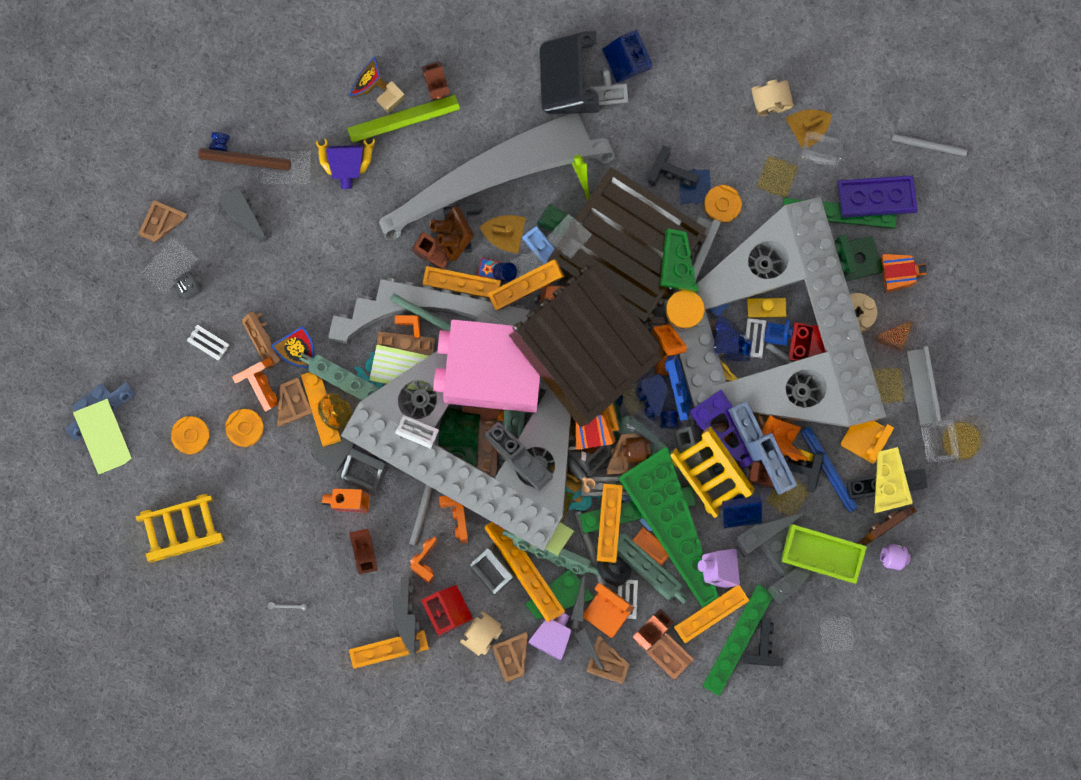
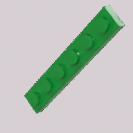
M783 198V206L805 200ZM822 202L828 222L896 228L897 214L841 218L840 203Z
M691 486L681 488L687 506H695L696 503ZM633 501L621 504L619 525L644 519ZM601 509L579 515L583 534L599 530Z
M759 584L756 586L702 686L720 696L773 598L766 588Z

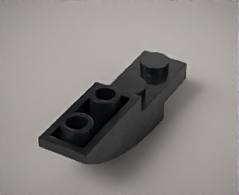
M925 469L905 471L909 491L928 488ZM876 475L847 480L850 499L875 497Z

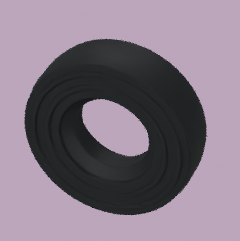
M618 555L616 563L598 562L597 564L600 576L607 583L614 586L625 584L632 573L631 567ZM609 564L616 566L620 574L614 573L609 568Z

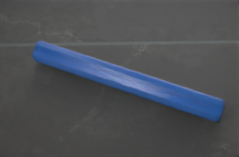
M810 427L803 429L801 435L814 455L817 451L825 453L822 469L848 512L856 510L858 505L854 499H850L849 490Z

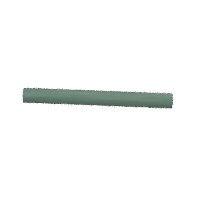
M395 293L392 294L391 301L440 328L450 331L451 324Z

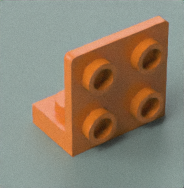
M770 415L761 430L763 435L773 434L783 457L788 455L795 461L799 459L807 461L808 457L792 445L801 427L795 423Z
M435 536L432 539L428 538L422 546L423 551L421 554H415L410 561L411 570L429 585L435 579L434 572L426 564L422 566L421 564L438 544V539Z
M598 583L595 587L598 593L584 612V618L610 638H614L635 607L606 585Z

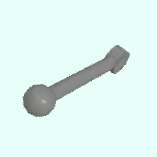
M269 602L267 605L270 610L274 608H297L305 611L308 609L306 603L292 605Z

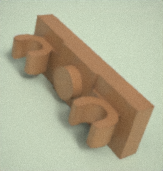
M253 311L243 318L242 323L262 361L269 357L271 358L273 365L267 367V370H270L283 359L277 356L270 346L272 344L270 336L264 329L267 322L260 323L258 320L263 316L262 313L255 314Z
M378 331L376 346L381 345L430 356L434 353L435 338L421 336L420 338H415L414 335Z
M494 419L480 421L477 468L496 477L498 451L484 435L499 422V420Z

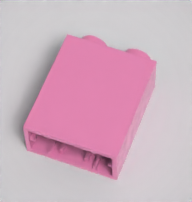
M451 319L450 331L440 330L438 353L448 355L446 369L436 368L434 391L443 392L445 404L537 413L540 375L508 336L514 331L512 329L513 326Z

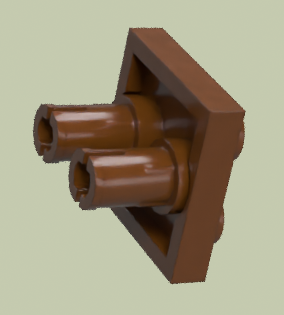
M453 207L444 220H431L429 223L431 231L437 234L438 245L443 246L450 261H457L474 236L460 207Z

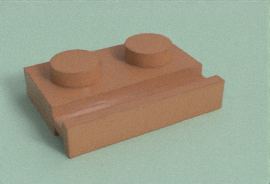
M667 633L646 652L673 680L694 660Z

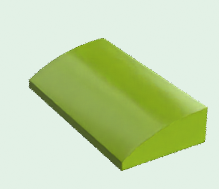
M790 524L781 562L857 584L867 546Z

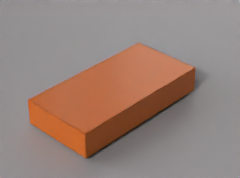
M644 527L632 540L660 566L669 557L657 537Z

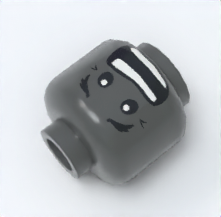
M186 272L175 279L173 287L180 299L183 297L185 300H188L201 292L200 285L203 283L197 274L193 275L191 272Z

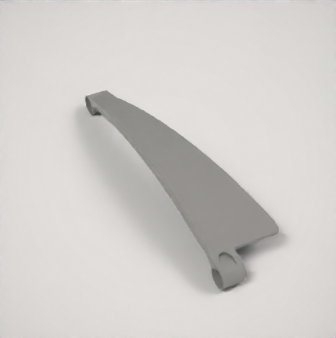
M568 114L523 132L466 162L427 187L400 208L382 217L379 224L385 239L395 240L401 235L402 228L408 223L469 195L528 174L571 164V162H574V156L578 154L584 160L594 158L599 160L600 163L606 164L615 158L614 151L609 140L606 138L589 139L579 114Z

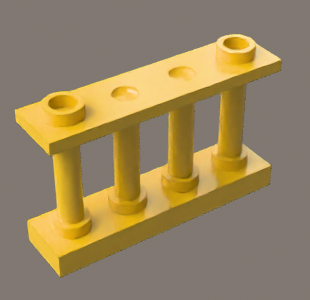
M710 426L702 433V440L681 454L675 448L670 456L673 465L679 467L703 501L707 513L712 514L715 518L720 512V505L738 494H743L747 498L753 494L755 488ZM710 447L713 451V456L691 469L685 460L703 448ZM717 462L721 463L725 468L724 472L702 485L696 475ZM727 478H732L736 484L735 488L713 500L707 491Z
M202 494L196 496V500L154 512L151 510L140 512V515L136 516V520L138 522L144 521L151 546L150 553H146L147 561L151 563L224 542L223 534L217 533L214 529L208 503L213 502V497ZM199 505L207 529L206 537L203 538L196 536L189 508ZM182 511L189 537L187 539L188 542L180 544V541H177L170 513ZM163 516L170 542L168 544L169 547L161 549L158 545L152 523L153 518Z

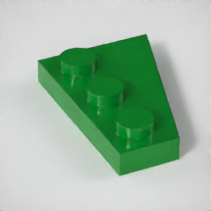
M666 230L660 286L698 292V285L694 277L695 270L692 267L690 258L691 251L687 232Z
M569 569L548 586L564 610L574 607L581 581ZM585 587L584 602L593 600L594 597ZM529 600L525 604L537 620L543 618L533 600Z

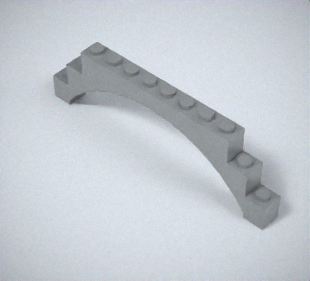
M386 278L385 280H380L376 301H373V298L369 296L357 297L352 319H349L350 316L344 314L333 315L328 338L329 341L348 344L349 339L373 323L389 316L411 312L390 300L393 293L424 310L453 312L474 320L478 319L483 310L511 326L520 321H526L527 318L525 316L530 313V310H527L526 306L516 305V307L506 306L496 311L490 299L485 297L474 299L471 298V295L465 293L455 295L452 294V291L446 289L436 291L431 286L423 285V288L415 286V283L405 281L402 284L397 283L396 279Z

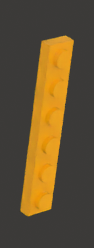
M493 522L487 524L485 530L547 623L563 615L565 610L526 552L512 545L513 539L502 535L504 528Z

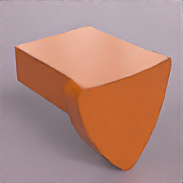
M395 315L396 325L414 326V337L420 338V316Z

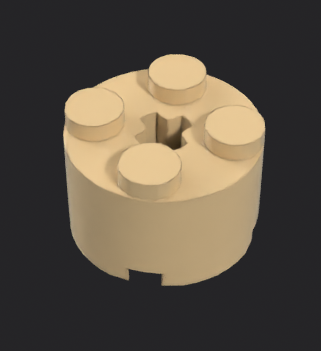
M771 80L766 82L767 86L751 88L758 116H767L768 112H784L794 106L787 80L781 82Z
M854 293L850 297L854 310L859 311V314H861L857 317L862 334L868 331L877 318V307L875 301L869 296L862 293Z
M483 610L480 612L483 616L481 618L476 617L464 635L467 637L465 641L463 639L460 640V643L478 656L481 653L485 655L491 648L489 644L493 638L497 639L503 631L500 628L501 623Z

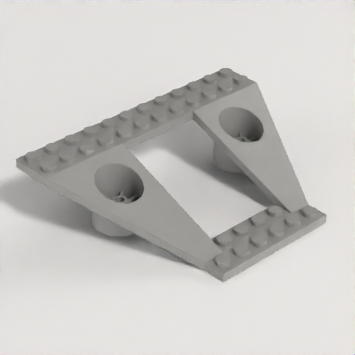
M821 197L783 206L697 283L699 291L695 293L701 297L705 312L702 320L696 326L690 329L674 326L668 319V323L671 324L687 346L686 352L678 354V358L693 408L717 391L722 390L732 407L747 401L753 414L772 415L844 427L886 417ZM756 250L758 258L755 259L750 256V252ZM761 250L769 252L768 255L762 256ZM770 255L775 257L776 261L772 262V260L769 258ZM748 260L754 263L752 267H749ZM778 264L779 272L772 269L773 265ZM768 273H771L776 277L769 279ZM805 280L826 352L726 382L706 310ZM668 300L663 302L665 312ZM791 377L794 378V387L787 383ZM798 377H802L806 379V381L804 383H799ZM808 381L813 385V389L807 386ZM786 388L791 390L789 395H786ZM813 391L816 392V400L810 397ZM805 401L812 402L814 406L806 407Z
M483 310L476 322L508 325ZM436 351L359 402L341 435L342 437L542 551L545 550L564 513L571 415L541 376L539 387L546 390V393L537 406V413H533L518 438L526 450L532 448L534 458L553 475V479L539 491L528 480L525 481L506 460L496 477H493L433 443L432 448H428L395 434L403 415L433 428L437 426L449 404L444 403L443 392L435 391L436 393L431 395L427 390L430 385L434 387L436 368L446 369L448 354H441ZM418 380L428 382L425 390L420 389ZM415 381L417 390L412 392L407 387ZM405 392L412 395L411 401L405 402ZM419 395L423 396V402H420ZM437 395V403L435 405L431 403L432 396ZM412 402L415 406L412 413L408 410L407 403ZM428 404L435 408L430 415L427 414L426 410ZM418 408H422L425 417L414 414ZM404 423L405 425L410 426L412 428H417L407 423ZM420 429L422 432L431 435V433ZM535 447L545 449L542 456H537ZM547 451L552 454L553 460L548 461L544 457ZM555 462L554 472L547 468L548 463Z

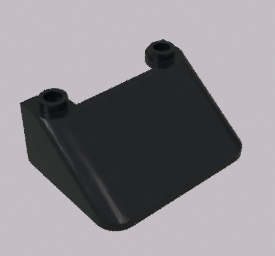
M585 31L546 41L540 46L541 102L545 113H598V93L591 88L583 89L582 48H590L596 44V31Z

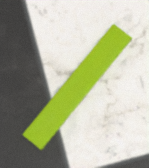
M454 94L348 127L347 130L351 142L354 143L459 110L460 107Z

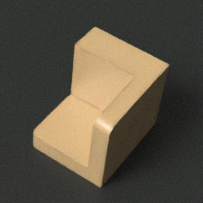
M392 81L386 85L387 90L377 98V102L388 114L405 99L404 93Z

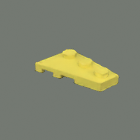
M898 447L878 452L874 513L913 504Z

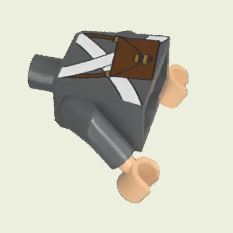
M576 440L573 443L569 442L567 465L575 477L584 483L583 491L585 493L590 492L587 485H590L593 489L595 487V481L591 478H586V476L590 477L613 454L612 444L576 450Z

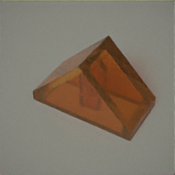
M912 320L876 335L875 341L902 351L913 325Z

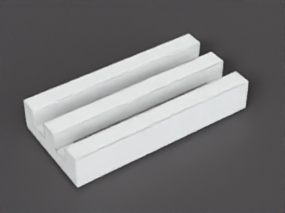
M747 318L743 356L762 359L766 320ZM751 323H754L751 352H747ZM758 324H762L759 353H755Z
M199 325L195 327L190 338L187 339V342L218 361L221 360L230 346ZM199 331L223 345L224 348L221 349L197 333ZM196 337L197 339L201 340L205 344L220 352V354L216 355L215 353L200 345L193 339Z
M403 415L395 434L432 448L439 430ZM404 423H407L417 428H412L410 426L405 425ZM420 429L427 431L433 435L431 436L429 434H426L422 432Z
M628 580L625 583V600L629 602L630 584H634L633 606L635 608L632 615H629L627 619H636L638 580ZM622 585L618 586V595L621 597Z

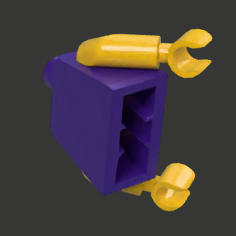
M373 138L372 144H367L366 139H364L363 145L329 146L326 139H324L325 144L320 146L317 140L319 160L327 174L332 175L333 179L341 178V189H351L352 178H359L360 174L366 171L371 162L375 139Z

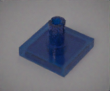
M738 494L733 497L734 500L722 501L724 529L762 523L761 496L745 498L743 494Z

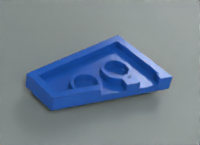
M677 354L671 355L665 361V368L670 375V383L673 388L680 421L687 420L689 417L688 411H690L692 403Z

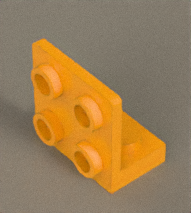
M876 421L850 426L840 446L874 464L877 460L878 452L882 451L894 427L888 424L884 427Z

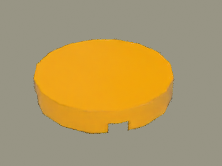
M716 186L709 190L705 196L704 209L712 220L715 219L721 223H727L735 219L741 211L742 201L738 192L731 186Z
M686 290L674 293L666 306V315L669 321L674 326L685 329L696 326L702 320L705 312L701 297L695 292Z
M251 409L234 411L228 417L225 426L227 437L232 443L241 447H248L257 443L264 430L261 417Z
M186 416L174 424L171 439L175 448L180 452L196 454L202 451L208 444L210 438L209 429L200 418Z

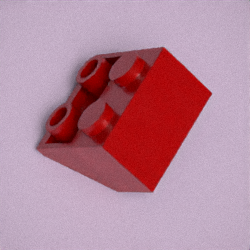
M794 323L789 361L795 362L826 352L818 326Z
M457 585L438 591L421 600L438 637L473 620Z

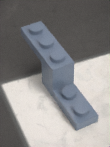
M745 401L729 409L728 411L753 462L762 460L778 495L796 487L797 483L773 434L763 435L748 402Z

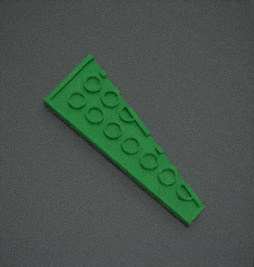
M665 446L619 476L618 479L703 608L719 598L715 585L706 583L703 572L698 569V563L702 560L704 553L669 451Z

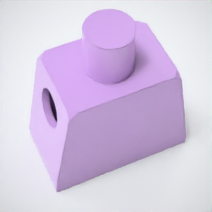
M737 549L716 551L702 556V560L698 563V569L703 572L706 583L721 588L740 585Z
M564 613L557 617L555 621L552 620L547 623L545 620L528 644L561 661L571 634V630L565 627L570 616Z

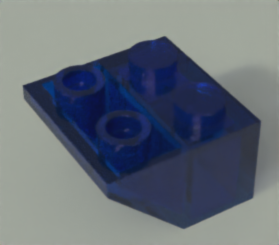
M638 30L618 37L602 49L616 83L652 68V61Z
M718 315V321L715 324L717 338L714 341L715 353L730 361H750L752 342L734 322L722 315Z
M661 373L640 382L636 391L639 401H643L645 404L644 412L647 418H651L653 422L659 418L669 391Z

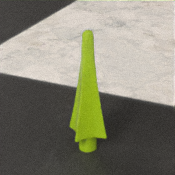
M578 154L574 156V162L571 163L588 200L590 193L587 163Z

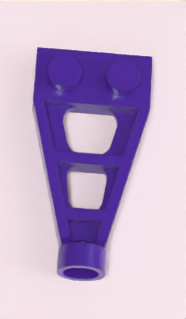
M719 390L688 412L703 431L711 426V420L722 413L726 416L729 423L728 429L724 432H718L714 428L713 430L743 469L750 465L753 460L728 411L733 407L723 391ZM730 432H734L739 441L738 446L735 448H731L724 441V437ZM745 454L746 456L741 459L740 456Z

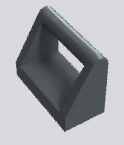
M351 448L341 479L376 494L389 467L385 463ZM354 460L378 471L374 485L348 474Z
M495 544L488 547L469 565L493 595L516 577ZM485 557L490 560L505 578L497 587L478 566V563Z

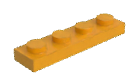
M554 259L489 292L488 295L495 310L498 311L563 278L564 275L557 260Z
M426 266L422 286L427 285L436 289H446L456 293H465L490 299L488 293L499 288L501 281Z
M311 372L302 374L301 378L322 446L325 447L341 442L322 378Z
M603 484L597 561L616 563L623 485Z
M740 585L735 586L674 626V629L682 641L686 643L747 603L749 599Z
M422 630L420 633H417L416 640L420 641V650L416 651V653L429 650L425 631ZM400 636L349 649L353 669L410 655Z

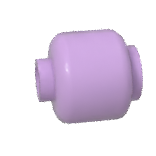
M892 543L883 547L880 554V561L883 562L884 567L895 570L904 569L909 564L911 558L905 546Z

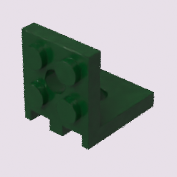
M846 234L839 236L834 241L846 282L883 272L873 236L849 241ZM856 254L863 256V263L856 262Z
M447 408L441 417L438 446L452 454H460L462 456L461 459L477 467L480 414L462 412V409Z

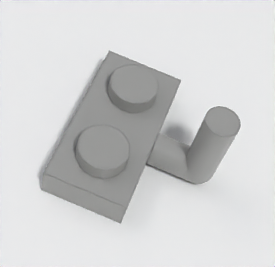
M603 67L604 85L589 86V88L594 89L598 93L599 105L627 103V83L611 84L609 68Z

